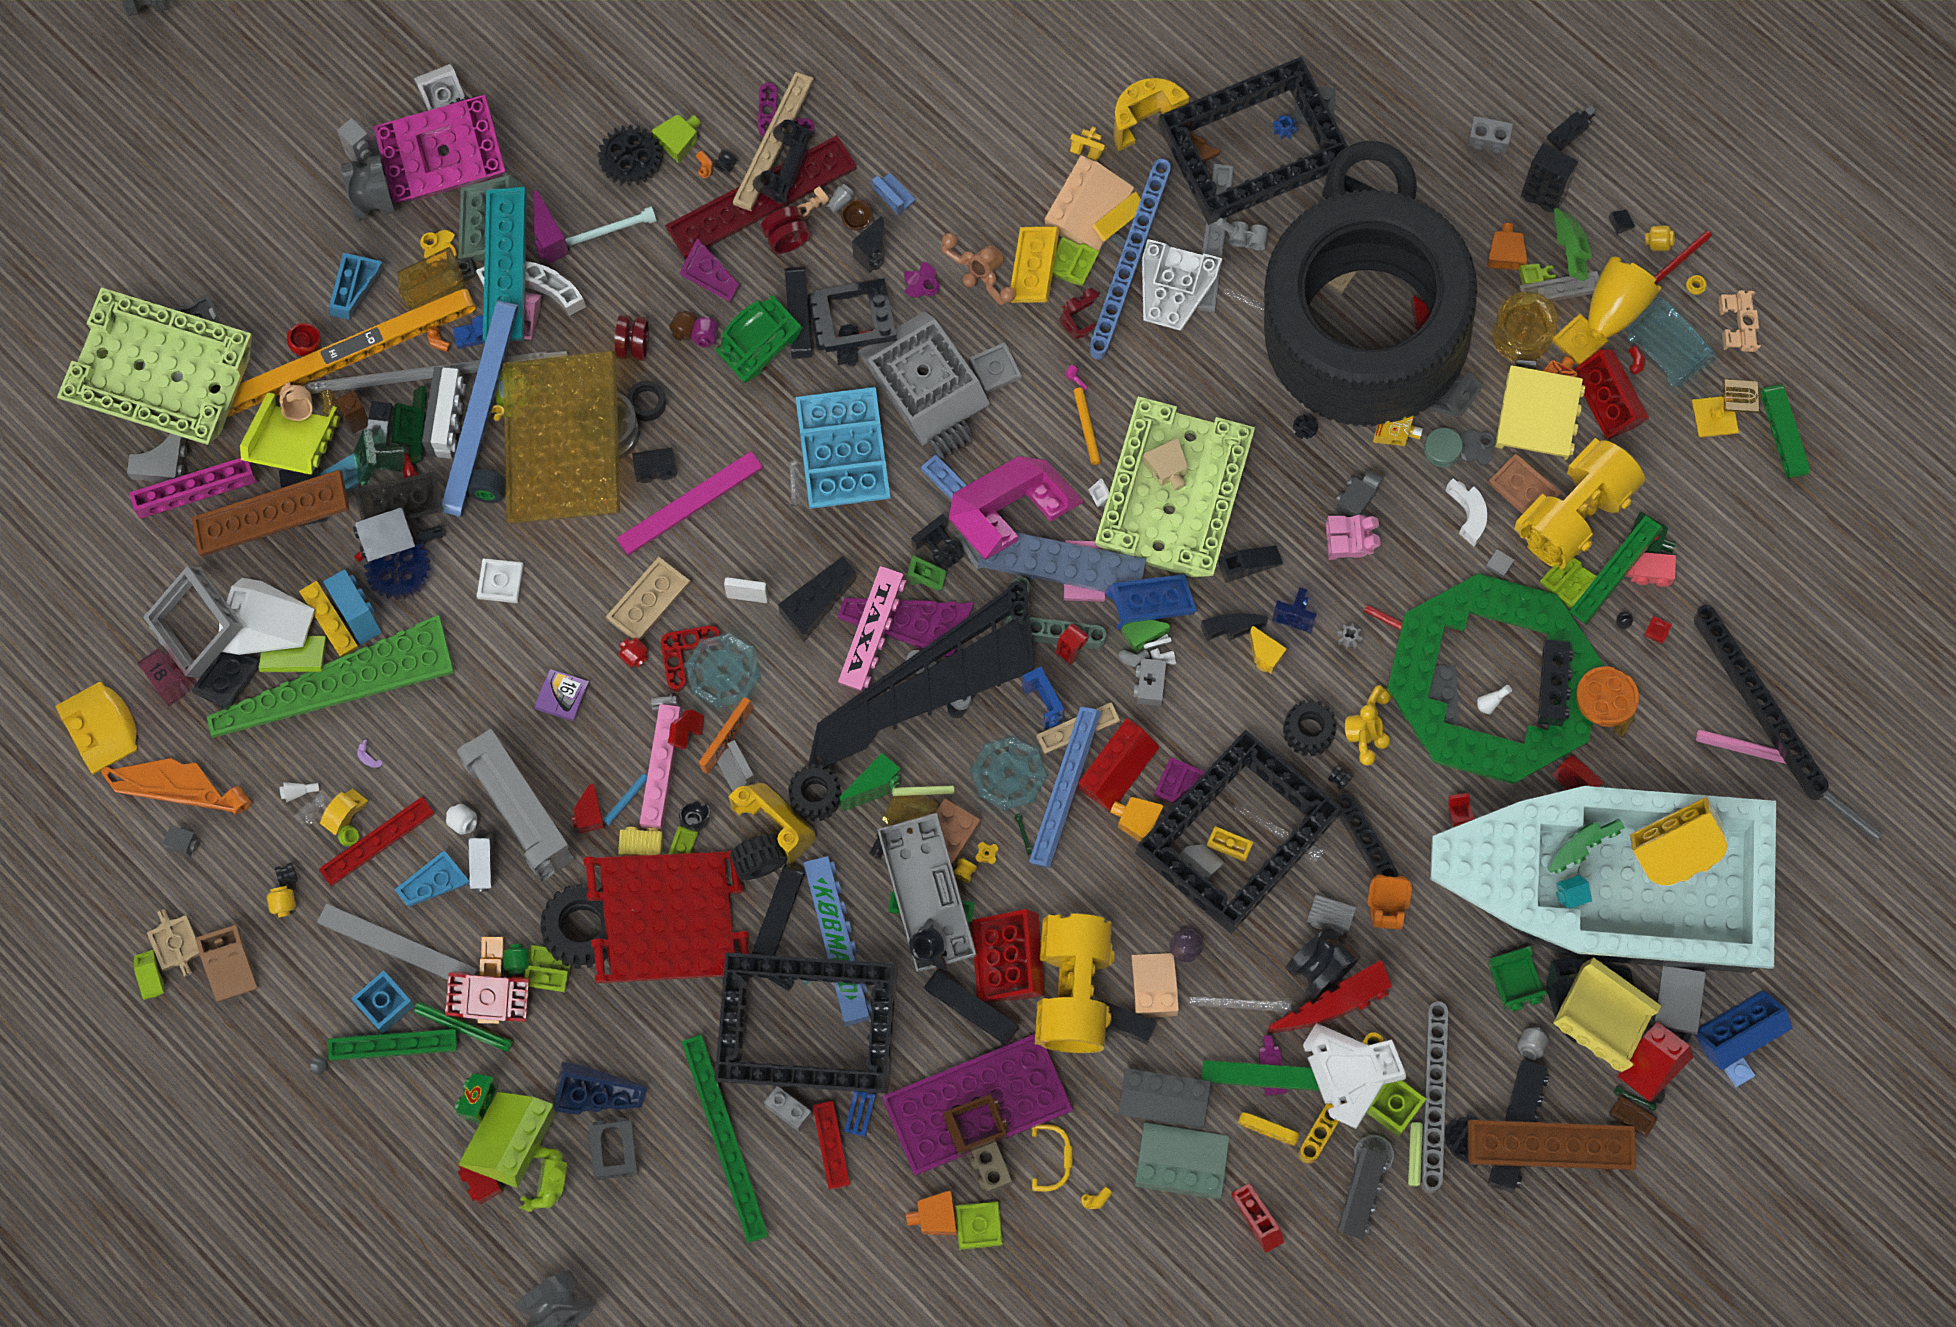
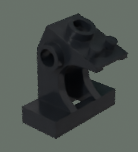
M941 514L911 538V544L916 550L925 545L934 555L933 559L939 566L944 565L948 569L963 558L961 552L963 548L955 538L951 541L943 530L948 527V519L944 514ZM943 541L946 547L938 550L935 546Z

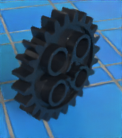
M632 124L629 125L627 130L623 125L621 127L622 131L614 128L615 134L613 135L608 132L609 139L603 138L604 145H599L601 152H598V157L600 158L598 161L599 165L602 166V172H606L607 178L612 176L614 183L619 179L620 185L627 181L628 186H631L632 181L639 185L640 179L645 183L646 176L653 178L651 171L658 172L656 166H661L659 159L662 158V153L660 152L662 150L661 146L658 145V139H654L653 133L648 134L647 128L641 131L639 125L635 130ZM634 141H637V142H638L636 145H631V144H630L631 142H634ZM616 150H620V151H621V152L618 153V154H614V153H613V152L616 151ZM641 157H647L646 160H639ZM624 166H630L628 169H622Z

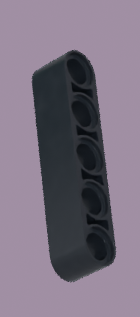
M805 267L785 268L788 312L803 327L796 340L791 344L792 359L812 358Z
M1350 794L1340 795L1336 804L1341 807V802H1348L1351 807L1349 809L1342 808L1339 818L1374 877L1383 873H1390L1392 877H1398L1395 865L1355 798ZM1357 819L1361 822V826L1355 827L1350 821ZM1368 837L1372 843L1366 845L1361 841V838ZM1379 855L1382 858V862L1377 863L1373 861L1372 856Z
M784 864L752 954L776 955L804 878V869Z
M937 970L923 987L938 1000L1006 1046L1019 1030V1027L1014 1022Z

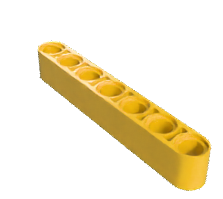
M1374 1032L1368 1034L1362 1043L1368 1045L1367 1041L1372 1039L1377 1041V1043H1381L1383 1038L1380 1034ZM1332 1103L1325 1105L1300 1148L1299 1157L1306 1164L1314 1163L1339 1122L1338 1120L1330 1121L1325 1117L1328 1109L1333 1108ZM1316 1130H1323L1326 1137L1318 1139L1314 1132ZM1312 1148L1315 1156L1307 1157L1304 1154V1149Z

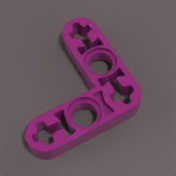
M772 83L763 84L759 90L758 131L763 138L767 132L764 130L765 125L770 126L777 111V89ZM767 90H771L770 101L766 98ZM765 107H771L773 112L771 114H764L762 110ZM796 118L794 123L802 127L808 126L814 135L815 126L810 119Z

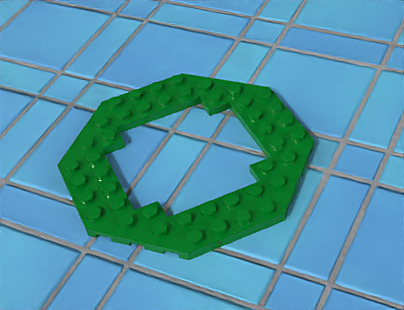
M1476 574L1405 613L1387 685V692L1397 703L1398 709L1413 728V732L1421 745H1424L1430 754L1429 757L1433 763L1515 785L1527 776L1540 771L1552 762L1565 757L1589 742L1593 722L1589 721L1578 708L1576 689L1580 680L1588 671L1605 665L1557 594ZM1473 614L1547 634L1548 640L1570 642V649H1573L1574 652L1573 660L1569 662V669H1572L1571 681H1568L1567 688H1571L1570 700H1566V707H1569L1568 720L1564 721L1563 726L1549 725L1548 730L1528 725L1524 743L1444 723L1448 703L1428 698L1444 627L1464 632L1468 615ZM1554 700L1553 705H1559V702Z

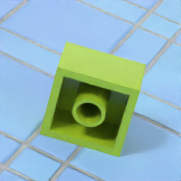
M1402 1080L1384 1084L1366 1113L1399 1137L1422 1107L1426 1098Z

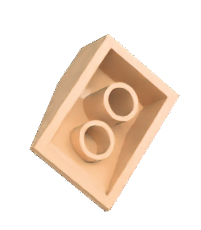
M1174 953L1131 955L1135 1013L1145 1018L1177 1016L1179 1009Z

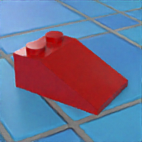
M1657 1022L1637 1045L1630 1060L1633 1066L1623 1072L1620 1071L1618 1078L1651 1102L1693 1058L1691 1047Z

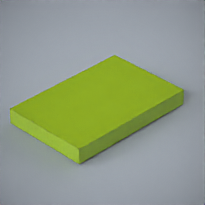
M307 636L304 647L261 652L260 672H322L327 641L326 636Z

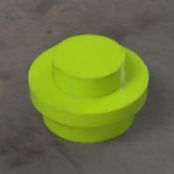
M344 826L338 833V839L342 845L352 846L358 841L359 833L353 826Z

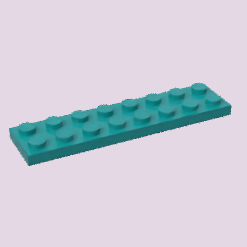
M525 187L486 190L484 342H486L495 305L498 300L518 305V312L510 341L524 340L527 189Z

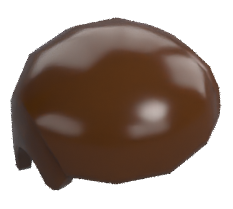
M854 199L846 204L841 213L843 225L849 230L860 231L867 227L872 216L870 206L865 201Z

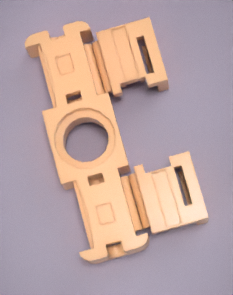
M1738 291L1736 295L1721 294L1718 298L1720 315L1728 312V310L1738 311V330L1731 332L1729 329H1725L1722 333L1724 350H1727L1729 347H1741L1740 349L1743 352H1756L1761 347V345H1757L1756 338L1759 323L1757 310H1753L1752 297L1755 295L1754 291H1748L1747 293L1745 291ZM1743 318H1751L1752 325H1746Z

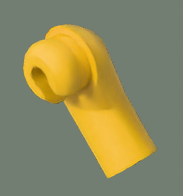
M1104 1187L1098 1195H1083L1081 1203L1087 1209H1100L1113 1193L1107 1187Z

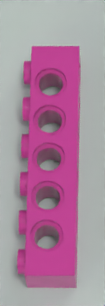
M238 458L132 491L129 494L135 513L139 519L257 483L252 463Z

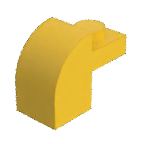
M353 788L346 793L340 792L326 808L320 824L336 836L342 827L349 826L354 814L366 807L368 800Z

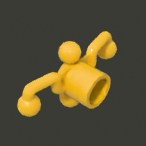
M1380 685L1373 688L1367 705L1363 706L1360 710V715L1348 716L1345 720L1346 737L1351 743L1359 742V761L1366 766L1372 765L1375 761V754L1367 749V743L1374 741L1375 746L1379 749L1387 748L1390 744V737L1383 733L1382 720L1378 716L1375 703L1377 701L1379 704L1385 705L1391 700L1387 689Z

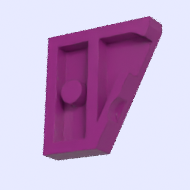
M1170 757L1154 792V796L1173 804L1205 772Z

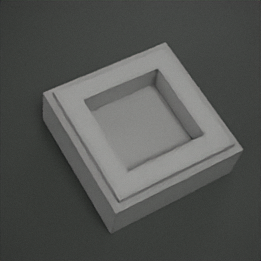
M1497 549L1487 563L1486 568L1503 578L1513 564L1514 559Z

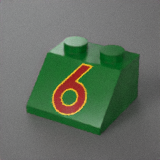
M472 1073L471 1077L465 1080L463 1086L464 1094L462 1098H458L455 1104L458 1117L477 1124L481 1123L499 1086L493 1077Z

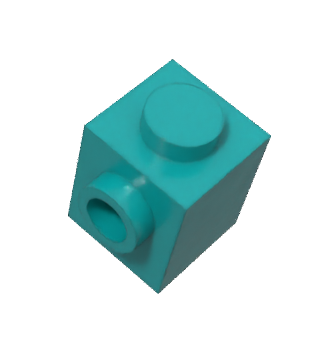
M1581 875L1556 883L1558 889L1556 891L1557 900L1568 909L1592 901L1589 882Z

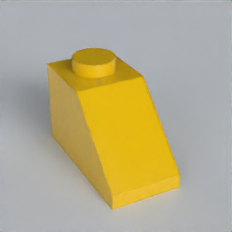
M1252 626L1249 637L1254 663H1256L1257 668L1261 671L1272 674L1284 658L1287 649Z

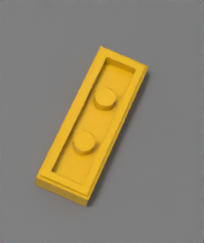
M1136 191L1092 225L1102 241L1107 240L1135 217L1141 200Z

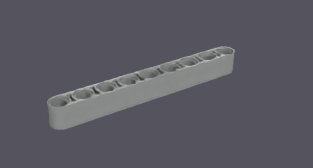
M1439 1001L1432 1003L1426 1014L1424 1097L1426 1101L1423 1104L1421 1187L1426 1193H1435L1443 1182L1448 1008L1443 1002ZM1432 1010H1441L1443 1016L1435 1017L1432 1014ZM1435 1029L1439 1030L1442 1034V1037H1433L1431 1031ZM1436 1050L1440 1052L1441 1058L1434 1059L1431 1056V1051ZM1430 1072H1438L1440 1080H1433L1430 1077ZM1432 1092L1437 1093L1440 1100L1437 1102L1432 1101L1429 1094ZM1436 1114L1439 1117V1122H1431L1428 1115ZM1435 1135L1438 1138V1143L1431 1144L1428 1141V1136ZM1434 1156L1438 1164L1435 1166L1430 1165L1427 1162V1157ZM1428 1177L1434 1178L1437 1181V1186L1430 1187L1426 1179Z

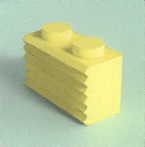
M626 827L625 830H620L619 856L662 855L663 833L659 829L647 828L646 831H640L636 827Z

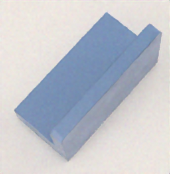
M889 173L883 179L877 175L872 180V189L897 215L901 214L915 202V198L892 174Z

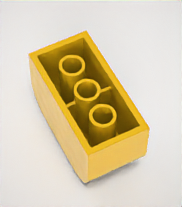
M1707 796L1630 834L1632 851L1646 875L1654 883L1664 886L1687 881L1694 874L1709 870L1712 865L1722 860L1727 851V841L1722 822Z

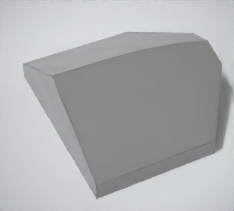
M1204 844L1187 846L1178 855L1187 864H1192V868L1200 875L1206 876L1208 881L1225 864Z

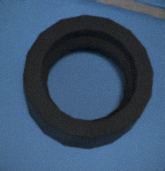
M640 381L633 385L628 392L627 399L632 403L638 420L653 421L664 412L666 407L665 394L662 388L655 382ZM645 391L654 392L658 397L657 406L650 411L639 410L635 405V398L638 394Z

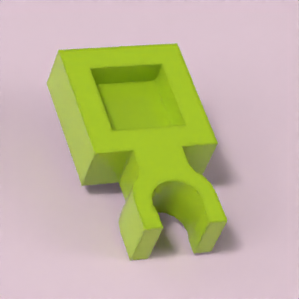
M1539 264L1521 265L1518 268L1522 285L1556 278L1555 275L1547 273L1553 269V265L1546 266L1544 269H1540Z

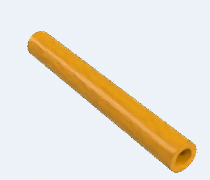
M1076 388L1073 392L1091 465H1097L1101 463L1084 390L1083 388Z

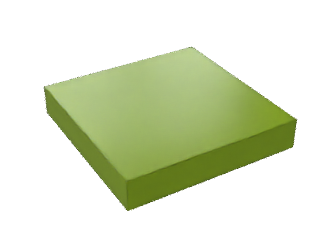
M998 1202L955 1206L959 1250L1002 1246Z

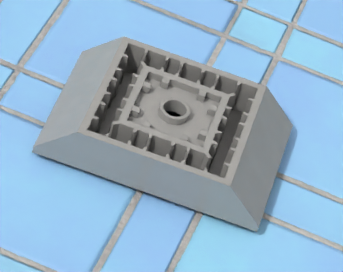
M925 311L895 328L897 341L868 345L857 351L922 447L928 444V439L933 440V436H940L942 431L947 432L948 427L954 428L955 423L960 424L961 420L965 421L990 406L977 377L936 319ZM922 367L929 370L928 374L923 376L919 375L917 371Z

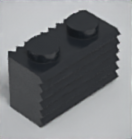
M672 447L632 453L637 482L649 483L652 482V479L670 480L673 478L672 476H677Z

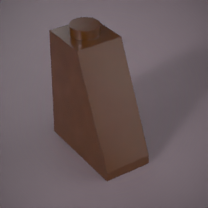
M354 390L335 399L353 434L367 427L368 416Z

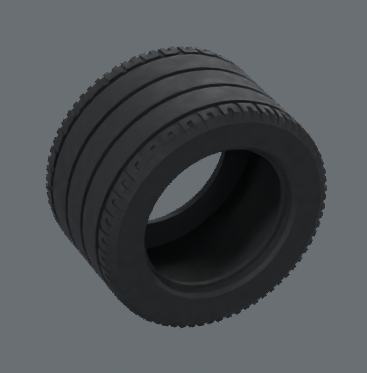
M1372 189L1371 191L1362 190V192L1355 190L1353 193L1337 194L1334 198L1329 197L1326 201L1322 200L1318 205L1315 204L1311 209L1305 210L1303 215L1300 214L1290 224V227H1287L1272 251L1266 270L1264 334L1268 357L1277 377L1280 378V382L1286 390L1290 391V394L1300 404L1303 403L1304 407L1311 409L1313 413H1319V416L1327 417L1330 421L1334 419L1335 422H1342L1345 425H1362V427L1371 425L1373 427L1378 424H1385L1387 421L1391 423L1401 421L1404 417L1416 416L1420 411L1423 412L1428 407L1433 406L1434 401L1437 402L1447 393V390L1450 389L1458 378L1468 355L1478 290L1476 270L1471 253H1469L1464 239L1460 238L1461 236L1455 230L1453 224L1450 225L1449 221L1443 218L1440 212L1436 213L1434 208L1428 207L1426 203H1420V200H1414L1408 195L1405 197L1401 193L1394 194L1393 191L1387 193L1385 190L1378 192ZM1373 270L1392 274L1411 285L1424 300L1430 317L1417 333L1397 345L1382 349H1360L1340 343L1326 334L1313 319L1308 306L1316 293L1331 280L1354 271Z

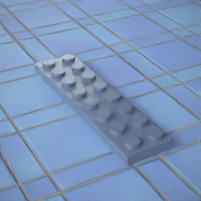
M1015 532L1018 535L1017 542L987 560H984L980 555L978 567L1106 592L1113 583L1142 580L1146 559Z

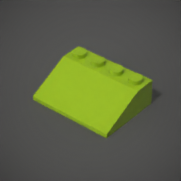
M497 1092L463 1154L459 1166L518 1188L555 1118L553 1104L531 1096Z

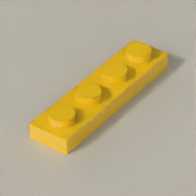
M317 581L299 591L306 604L315 609L314 616L340 658L359 648Z

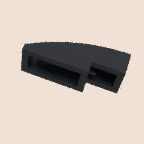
M1250 613L1224 614L1202 620L1201 629L1207 641L1224 634L1231 641L1250 633L1252 626L1257 629L1267 626L1268 618L1264 615Z
M1098 1000L1109 1006L1108 1013L1111 1014V1022L1107 1027L1108 1029L1127 1038L1129 1036L1141 1043L1148 1044L1156 1028V1022L1119 1006Z

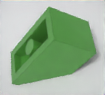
M1155 620L1125 623L1121 633L1135 653L1144 648L1143 645L1154 642L1169 634L1170 626L1167 623Z

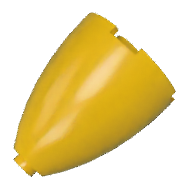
M1610 257L1600 274L1592 295L1588 318L1589 330L1591 331L1590 335L1597 340H1601V338L1607 339L1627 328L1645 312L1661 291V287L1656 286L1654 283L1656 279L1650 273L1634 263L1620 262L1621 259L1619 257Z

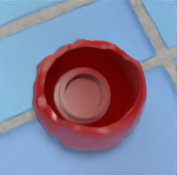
M297 323L287 332V346L298 356H306L319 350L321 345L320 332L318 328L309 323Z

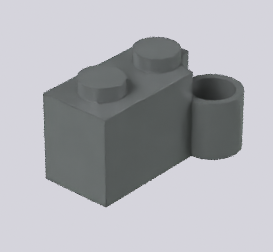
M1371 468L1364 477L1360 474L1356 477L1352 475L1347 482V490L1345 492L1341 491L1336 499V502H1338L1336 510L1347 517L1362 515L1377 493L1384 476Z

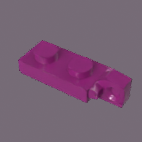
M1272 1035L1263 1036L1264 1048H1259L1260 1064L1282 1066L1281 1053L1278 1046H1273ZM1263 1087L1265 1097L1287 1093L1286 1089Z

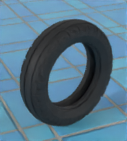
M1362 141L1352 144L1342 150L1329 167L1326 177L1327 198H1334L1337 194L1344 195L1346 193L1344 179L1352 165L1363 160H1375L1385 164L1392 170L1397 179L1398 193L1403 194L1405 197L1408 195L1415 200L1417 181L1414 169L1402 152L1387 143Z

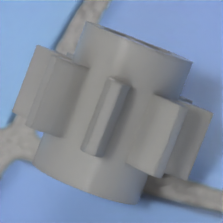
M1353 623L1348 627L1343 625V632H1337V636L1341 637L1338 645L1343 644L1345 650L1352 646L1356 649V642H1362V637L1358 636L1361 633V629H1356Z

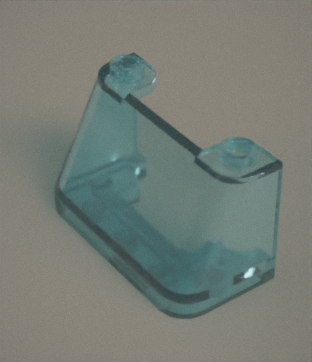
M1661 296L1624 329L1628 333L1626 335L1627 339L1632 344L1637 342L1666 372L1668 376L1666 380L1674 388L1676 386L1681 388L1719 357L1681 314Z

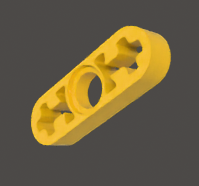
M1241 1112L1237 1122L1245 1128L1296 1146L1300 1136L1295 1131L1245 1112Z

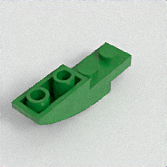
M1618 818L1600 827L1599 823L1594 820L1579 829L1553 855L1547 866L1548 871L1558 874L1566 870V865L1574 862L1576 865L1585 861V856L1589 855L1586 846L1589 845L1590 848L1602 843L1601 839L1607 836L1613 838L1621 834L1620 830L1625 828L1622 821Z

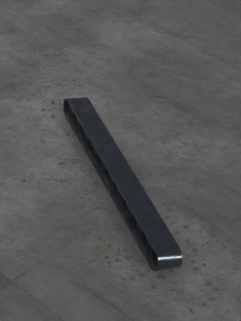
M1702 605L1694 617L1695 626L1775 748L1779 751V754L1783 757L1806 795L1812 800L1821 799L1829 788V783L1715 609L1710 605ZM1701 615H1707L1709 619H1703ZM1712 631L1718 632L1720 636H1714ZM1722 648L1729 649L1731 653L1724 652ZM1734 665H1739L1742 670L1735 669ZM1745 682L1752 683L1754 687H1748ZM1756 699L1763 700L1765 704H1759ZM1767 716L1774 717L1776 722L1770 721ZM1779 733L1785 734L1787 739L1781 738ZM1790 751H1796L1799 756H1793ZM1801 768H1807L1810 774L1804 773ZM1813 785H1818L1822 791L1815 790Z

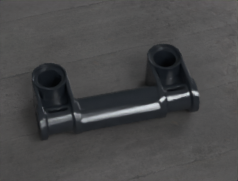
M788 119L782 121L773 129L775 139L790 147L779 175L767 170L760 173L753 180V187L757 192L781 204H785L788 200L789 189L793 187L807 152L808 141L813 137L811 130ZM782 127L786 129L787 134L783 132ZM762 178L766 180L767 185L762 182Z

